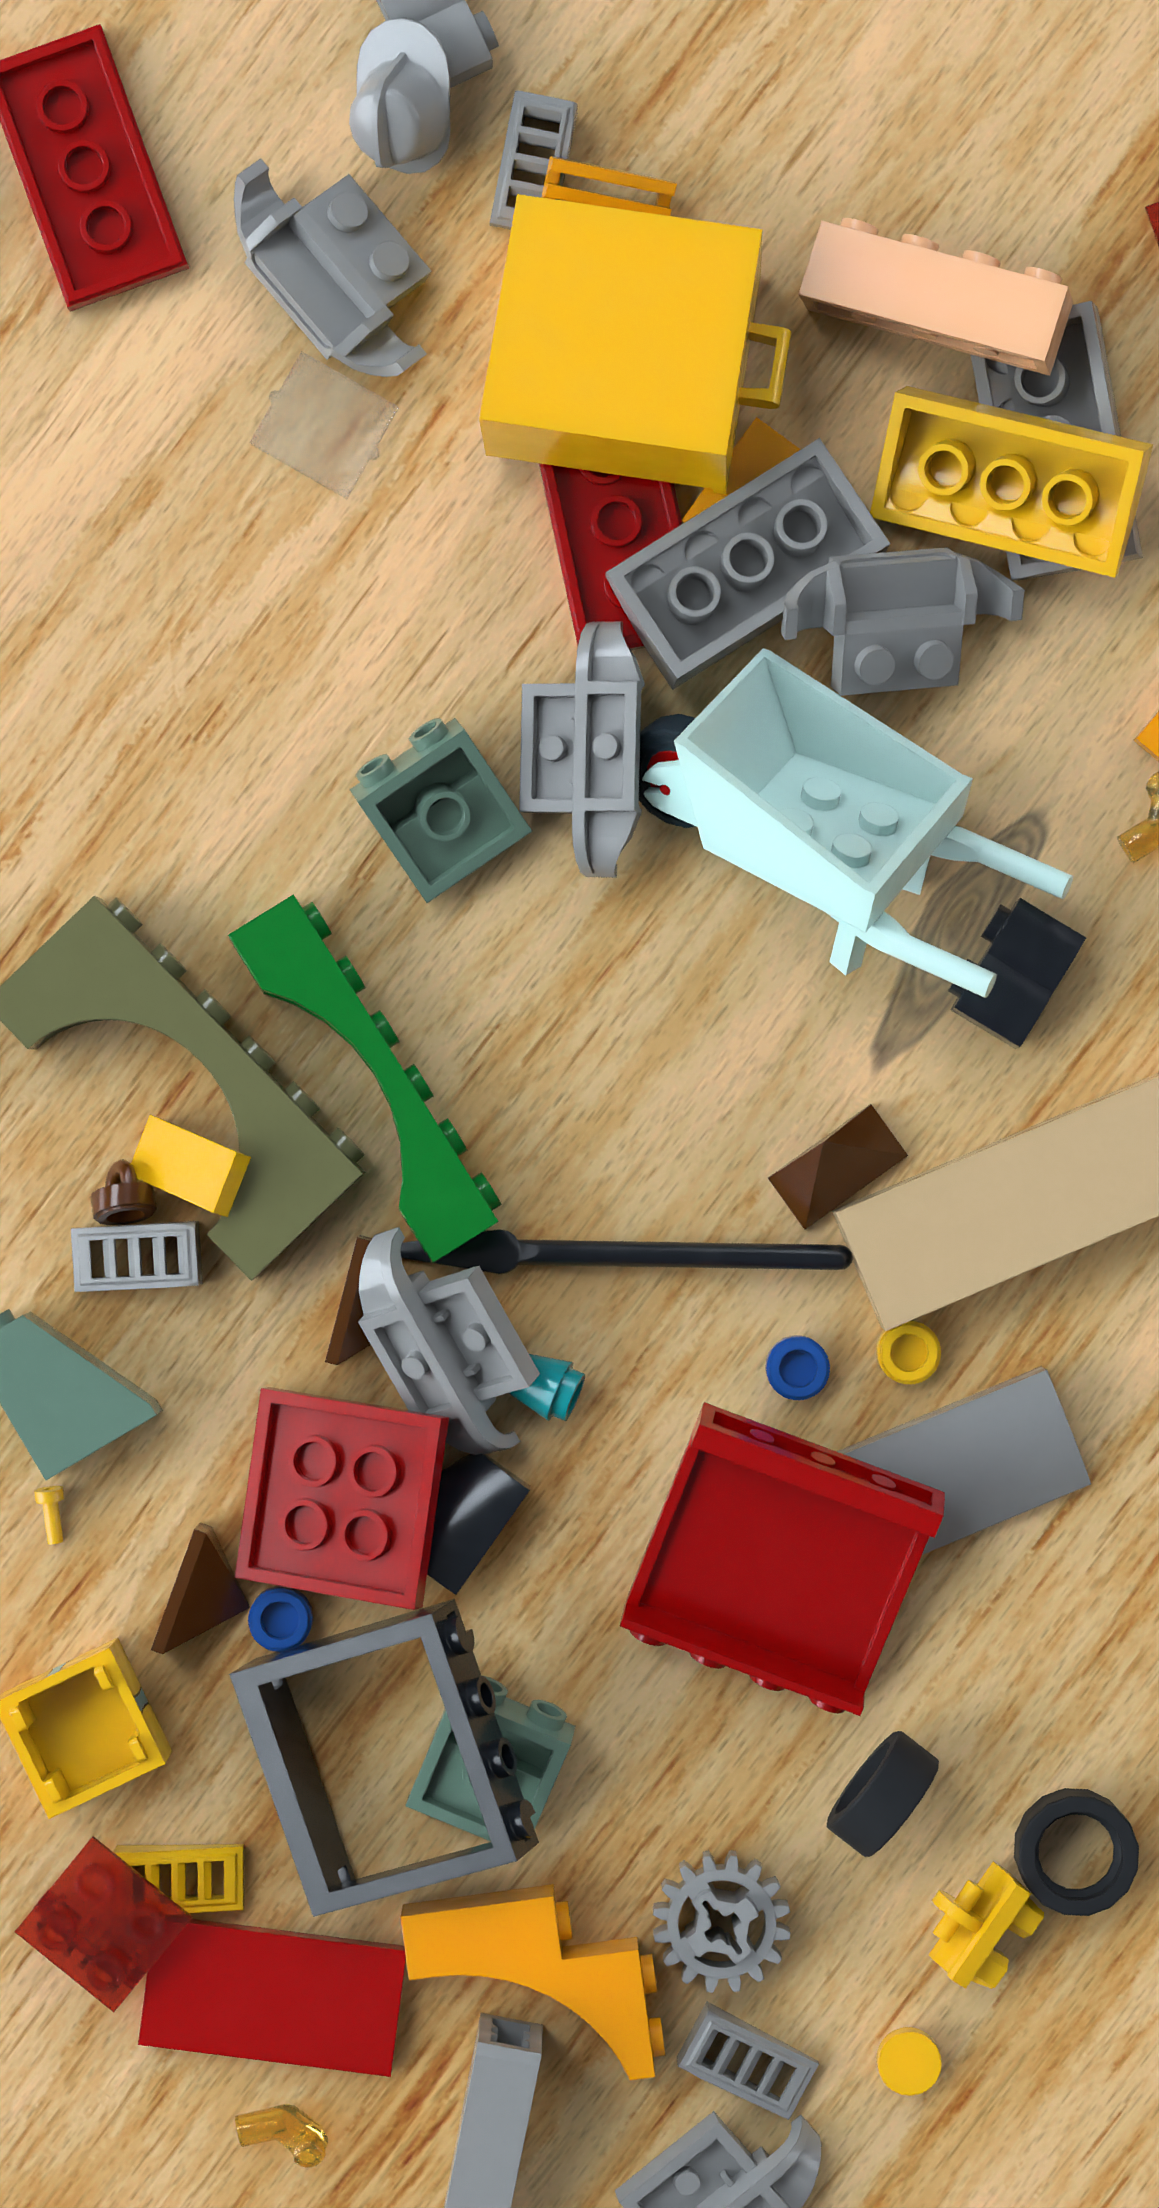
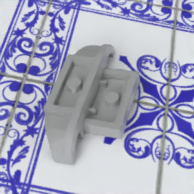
M261 158L237 175L234 188V209L237 233L247 256L245 264L326 360L334 357L354 370L374 376L391 377L398 376L427 355L419 344L414 347L402 342L389 328L388 324L394 316L389 308L425 283L432 271L350 174L303 207L295 198L286 204L282 202L270 183L269 167Z
M948 547L830 556L828 564L806 574L787 593L784 601L781 634L784 640L797 639V632L801 630L823 627L834 636L831 688L840 696L955 686L959 683L963 625L975 624L976 614L996 615L1009 621L1022 620L1025 590L981 561L953 552Z
M623 621L590 622L585 625L577 648L575 683L522 684L519 812L572 813L575 859L580 873L585 877L617 878L616 862L624 847L631 840L642 813V809L639 806L641 691L645 683L637 659L624 640Z
M397 1227L374 1235L367 1246L359 1275V1296L364 1316L358 1323L407 1409L449 1417L446 1443L463 1452L473 1455L489 1454L510 1449L518 1444L520 1440L515 1431L506 1434L499 1432L491 1423L486 1411L495 1402L496 1396L529 1387L540 1373L480 1266L429 1281L424 1270L407 1275L401 1259V1245L405 1239L401 1229Z
M713 2111L618 2187L615 2193L623 2208H802L813 2190L818 2175L822 2147L820 2136L804 2117L800 2115L791 2122L792 2128L788 2138L774 2153L769 2156L761 2146L751 2154Z

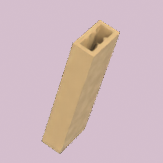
M1159 1073L832 1210L844 1241L852 1252V1260L881 1328L885 1331L895 1328L1159 1216Z

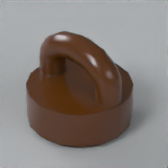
M124 1159L112 1164L107 1173L105 1187L97 1189L90 1196L93 1219L104 1225H126L140 1222L151 1217L157 1209L154 1187L148 1183L137 1182L133 1165Z

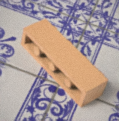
M842 218L840 225L821 221L798 294L807 310L1041 374L1051 375L1073 305L1069 287L1061 285L1062 278L1059 275L1036 267H1026L1024 274L999 268L1001 262L998 259L977 251L966 250L963 252L962 258L938 252L939 245L917 235L903 234L901 242L877 235L878 229L875 226L857 219Z

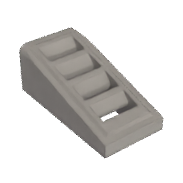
M515 91L490 226L511 230L515 207L507 206L509 195L517 196V194L542 197L543 185L513 180V175L516 169L546 176L549 159L518 153L519 145L524 143L555 150L554 157L568 159L578 114L577 103L524 91ZM525 117L560 124L559 133L524 126ZM561 173L558 185L563 186L565 178L564 173Z
M199 1221L71 1228L75 1292L189 1287L203 1284ZM177 1236L179 1273H167L165 1237ZM152 1237L154 1274L143 1275L140 1238ZM116 1239H127L129 1276H118ZM90 1240H103L105 1277L92 1278Z
M706 2001L677 2055L678 2067L788 2120L819 2065V2062L814 2058ZM719 2031L728 2035V2038L715 2062L706 2058L705 2055ZM740 2042L751 2047L737 2073H734L726 2068ZM764 2052L773 2058L759 2084L756 2085L748 2079ZM784 2063L796 2067L782 2095L778 2097L769 2091Z

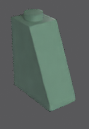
M10 1309L0 1314V1404L45 1480L50 1479L163 1411L154 1397L34 1313H26L17 1319L14 1318Z

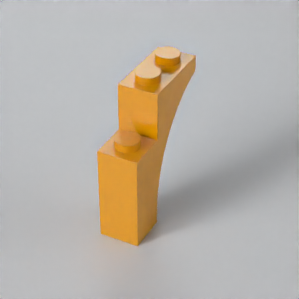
M554 1884L403 1904L400 1918L409 1980L456 1975L483 1976L506 1980L532 1988L552 1997L589 2023L617 2056L629 2080L655 2077L654 2057L666 2056L661 2017L648 2018L645 1994L657 1993L652 1954L640 1955L637 1937L562 1947L561 1941L573 1939L568 1901L556 1902Z

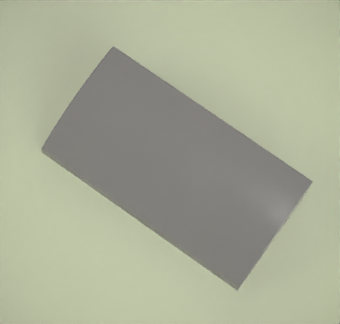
M1092 301L1072 305L1050 376L971 355L979 403L1121 437L1099 311ZM1136 516L1122 562L1143 558ZM1006 551L1012 581L1082 570Z
M818 438L606 572L605 576L648 653L671 689L674 690L783 620L784 601L789 590L806 574L828 564L830 556L886 552L890 542L821 439Z
M1042 1366L837 1451L945 1492L944 1517L935 1538L929 1537L923 1554L1091 1485L1058 1395L1047 1369Z

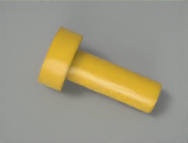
M47 1486L34 1490L35 1502L43 1504L48 1544L64 1542L58 1503L65 1499L63 1486Z

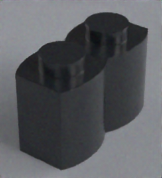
M1022 898L1015 902L1011 910L1002 904L999 905L981 935L982 938L990 942L978 964L967 959V961L997 974L995 984L988 997L984 998L953 983L948 989V992L957 996L951 1011L1014 1049L1020 1048L1086 939L1085 936Z

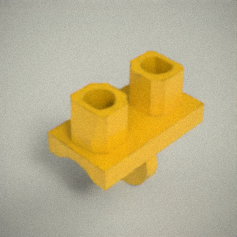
M993 1861L978 1884L968 1880L956 1898L943 1890H938L931 1901L945 1914L932 1931L940 1939L929 1953V1956L948 1973L947 1976L952 1981L965 1989L971 1981L991 1989L996 1988L1007 1972L1009 1959L1000 1950L995 1948L996 1944L1007 1929L1023 1939L1032 1936L1043 1920L1044 1912L1029 1898L1031 1893L1008 1870Z

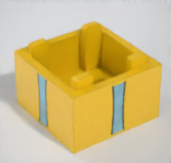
M118 1637L25 1681L0 1695V1719L48 1819L164 1765L173 1752Z

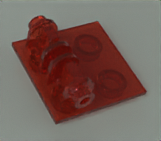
M92 1836L51 1888L39 1899L32 1911L15 1930V1933L112 2012H115L193 1916Z

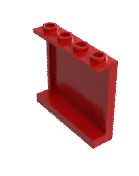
M704 1402L626 1598L620 1627L630 1630V1633L636 1639L648 1645L663 1646L668 1644L689 1652L694 1660L707 1667L721 1669L726 1666L748 1674L756 1684L773 1691L788 1689L807 1696L814 1705L827 1712L839 1714L847 1711L861 1716L864 1709L866 1688L929 1537L935 1538L944 1517L945 1492Z

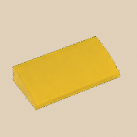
M905 386L896 391L894 395L870 514L875 519L1115 578L1118 575L1137 512L1153 444Z

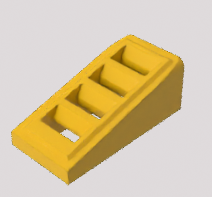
M244 1844L117 1845L112 1853V1916H153L244 1909ZM211 1861H224V1894H212ZM197 1862L198 1895H186V1863ZM160 1864H171V1895H160ZM145 1865V1895H134L133 1866Z

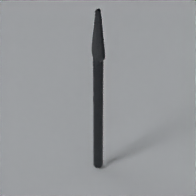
M499 1229L480 1233L434 1262V1264L464 1269L480 1266L482 1272L493 1274L509 1273L517 1265L843 1270L850 1266L853 1256L850 1249L844 1245L517 1240L509 1231ZM418 1241L402 1243L401 1258L431 1263Z

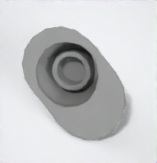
M407 18L386 20L372 29L360 47L357 63V96L350 107L349 125L353 139L361 151L375 161L376 167L390 168L406 174L421 173L429 170L441 161L449 148L451 130L450 70L447 54L438 37L424 24Z

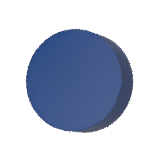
M794 1335L781 1339L771 1348L767 1355L765 1370L769 1383L777 1393L791 1400H805L815 1396L824 1388L830 1374V1363L826 1352L816 1341L809 1337Z
M274 1586L263 1591L253 1602L248 1615V1625L253 1638L262 1647L275 1652H283L302 1644L313 1624V1611L308 1599L297 1589L283 1586Z

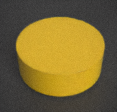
M911 1320L890 1330H884L881 1333L876 1345V1358L882 1371L892 1380L901 1384H917L928 1379L936 1371L941 1359V1346L937 1336L929 1327L921 1322Z
M903 2027L890 2032L881 2041L876 2055L881 2079L888 2088L901 2095L913 2096L926 2092L936 2083L941 2072V2056L936 2043L926 2032L917 2028Z

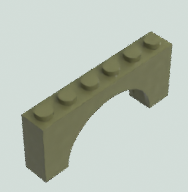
M93 896L0 986V1021L27 1049L33 1050L38 1049L58 1033L77 1025L103 1020L128 1021L163 1033L188 1049L202 1062L222 1089L229 1103L238 1133L239 1152L251 1157L228 1217L221 1216L217 1224L207 1235L252 1281L365 1173L357 1164L364 1156V1153L340 1128L334 1130L330 1135L312 1117L320 1109L319 1106L300 1086L293 1081L285 1089L270 1074L268 1070L276 1062L250 1035L241 1043L223 1025L231 1018V1015L208 991L204 989L196 997L179 979L187 971L185 967L161 943L152 951L135 934L143 924L118 898H115L107 905L102 898Z

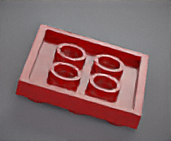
M271 1387L261 1388L235 1578L411 1610L423 1608L449 1417Z

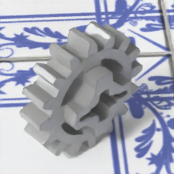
M709 1850L703 1851L702 1868L695 1870L688 1862L683 1860L679 1863L683 1880L678 1884L673 1880L664 1879L661 1883L662 1890L670 1898V1901L653 1904V1915L667 1921V1924L653 1929L654 1940L658 1943L671 1942V1946L663 1954V1961L666 1966L682 1961L684 1965L681 1977L682 1981L686 1984L691 1982L699 1973L705 1977L707 1992L713 1993L718 1980L724 1978L728 1979L733 1992H738L741 1986L740 1975L748 1972L753 1979L761 1982L764 1980L761 1961L766 1959L769 1962L779 1964L782 1960L781 1952L773 1942L774 1940L790 1939V1928L781 1922H776L777 1918L790 1913L787 1900L771 1899L780 1889V1883L776 1876L767 1878L762 1882L758 1879L762 1869L759 1860L754 1859L743 1869L738 1867L737 1853L734 1850H729L724 1864H715ZM731 1881L742 1886L736 1891L717 1889L711 1882ZM689 1896L693 1906L696 1908L694 1920L685 1926V1930L680 1933L678 1927L679 1914L682 1905ZM707 1901L714 1910L718 1909L723 1916L734 1912L731 1918L736 1941L729 1932L725 1933L719 1926L709 1930L711 1920ZM763 1910V1930L757 1943L753 1945L748 1936L749 1923L759 1916L758 1912ZM710 1951L727 1954L731 1960L713 1961L701 1956Z

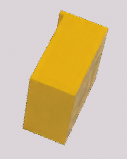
M517 194L479 416L486 456L711 488L713 493L726 494L740 405L765 409H778L780 407L791 339V331L787 328L753 323L761 278L763 229ZM750 341L776 347L769 388H743Z

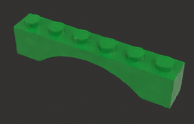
M293 894L228 934V937L264 995L292 1004L326 1023L354 1048L374 1074L391 1108L400 1142L402 1184L398 1210L433 1264L498 1223L499 1221L492 1211L502 1204L483 1173L481 1172L471 1178L458 1156L468 1150L450 1120L447 1118L437 1124L424 1102L434 1097L416 1066L413 1064L403 1070L390 1048L400 1041L383 1013L378 1010L374 1014L369 1015L356 995L366 987L347 956H344L335 961L324 944L323 939L330 936L332 932L314 903L310 902L301 907Z

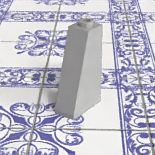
M480 2013L444 2208H511L542 2056L543 2024Z

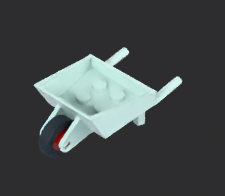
M765 648L741 670L696 718L683 714L662 716L640 732L639 801L647 811L671 825L683 828L698 827L704 849L826 912L839 922L830 963L845 976L861 967L866 944H869L888 955L984 998L988 997L995 984L996 973L911 936L893 917L884 911L902 889L920 895L931 855L954 861L979 862L1061 899L1065 898L1071 887L1072 875L967 829L955 826L963 817L973 778L961 774Z

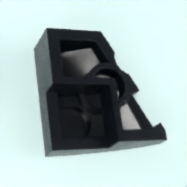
M482 1453L477 1455L468 1454L455 1461L453 1465L442 1470L427 1575L457 1595L530 1491V1485L488 1455Z

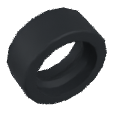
M893 1732L873 1751L845 1787L828 1816L827 1828L862 1856L870 1857L874 1855L895 1835L922 1800L938 1771L939 1760L904 1732Z
M1063 1788L1042 1796L1024 1813L1015 1832L1014 1859L1023 1882L1042 1905L1063 1915L1090 1916L1111 1908L1129 1891L1138 1871L1139 1845L1130 1822L1108 1798L1088 1789ZM1068 1815H1086L1099 1821L1109 1832L1113 1843V1861L1107 1874L1096 1884L1083 1889L1065 1888L1054 1883L1044 1873L1039 1861V1843L1045 1830L1057 1819Z

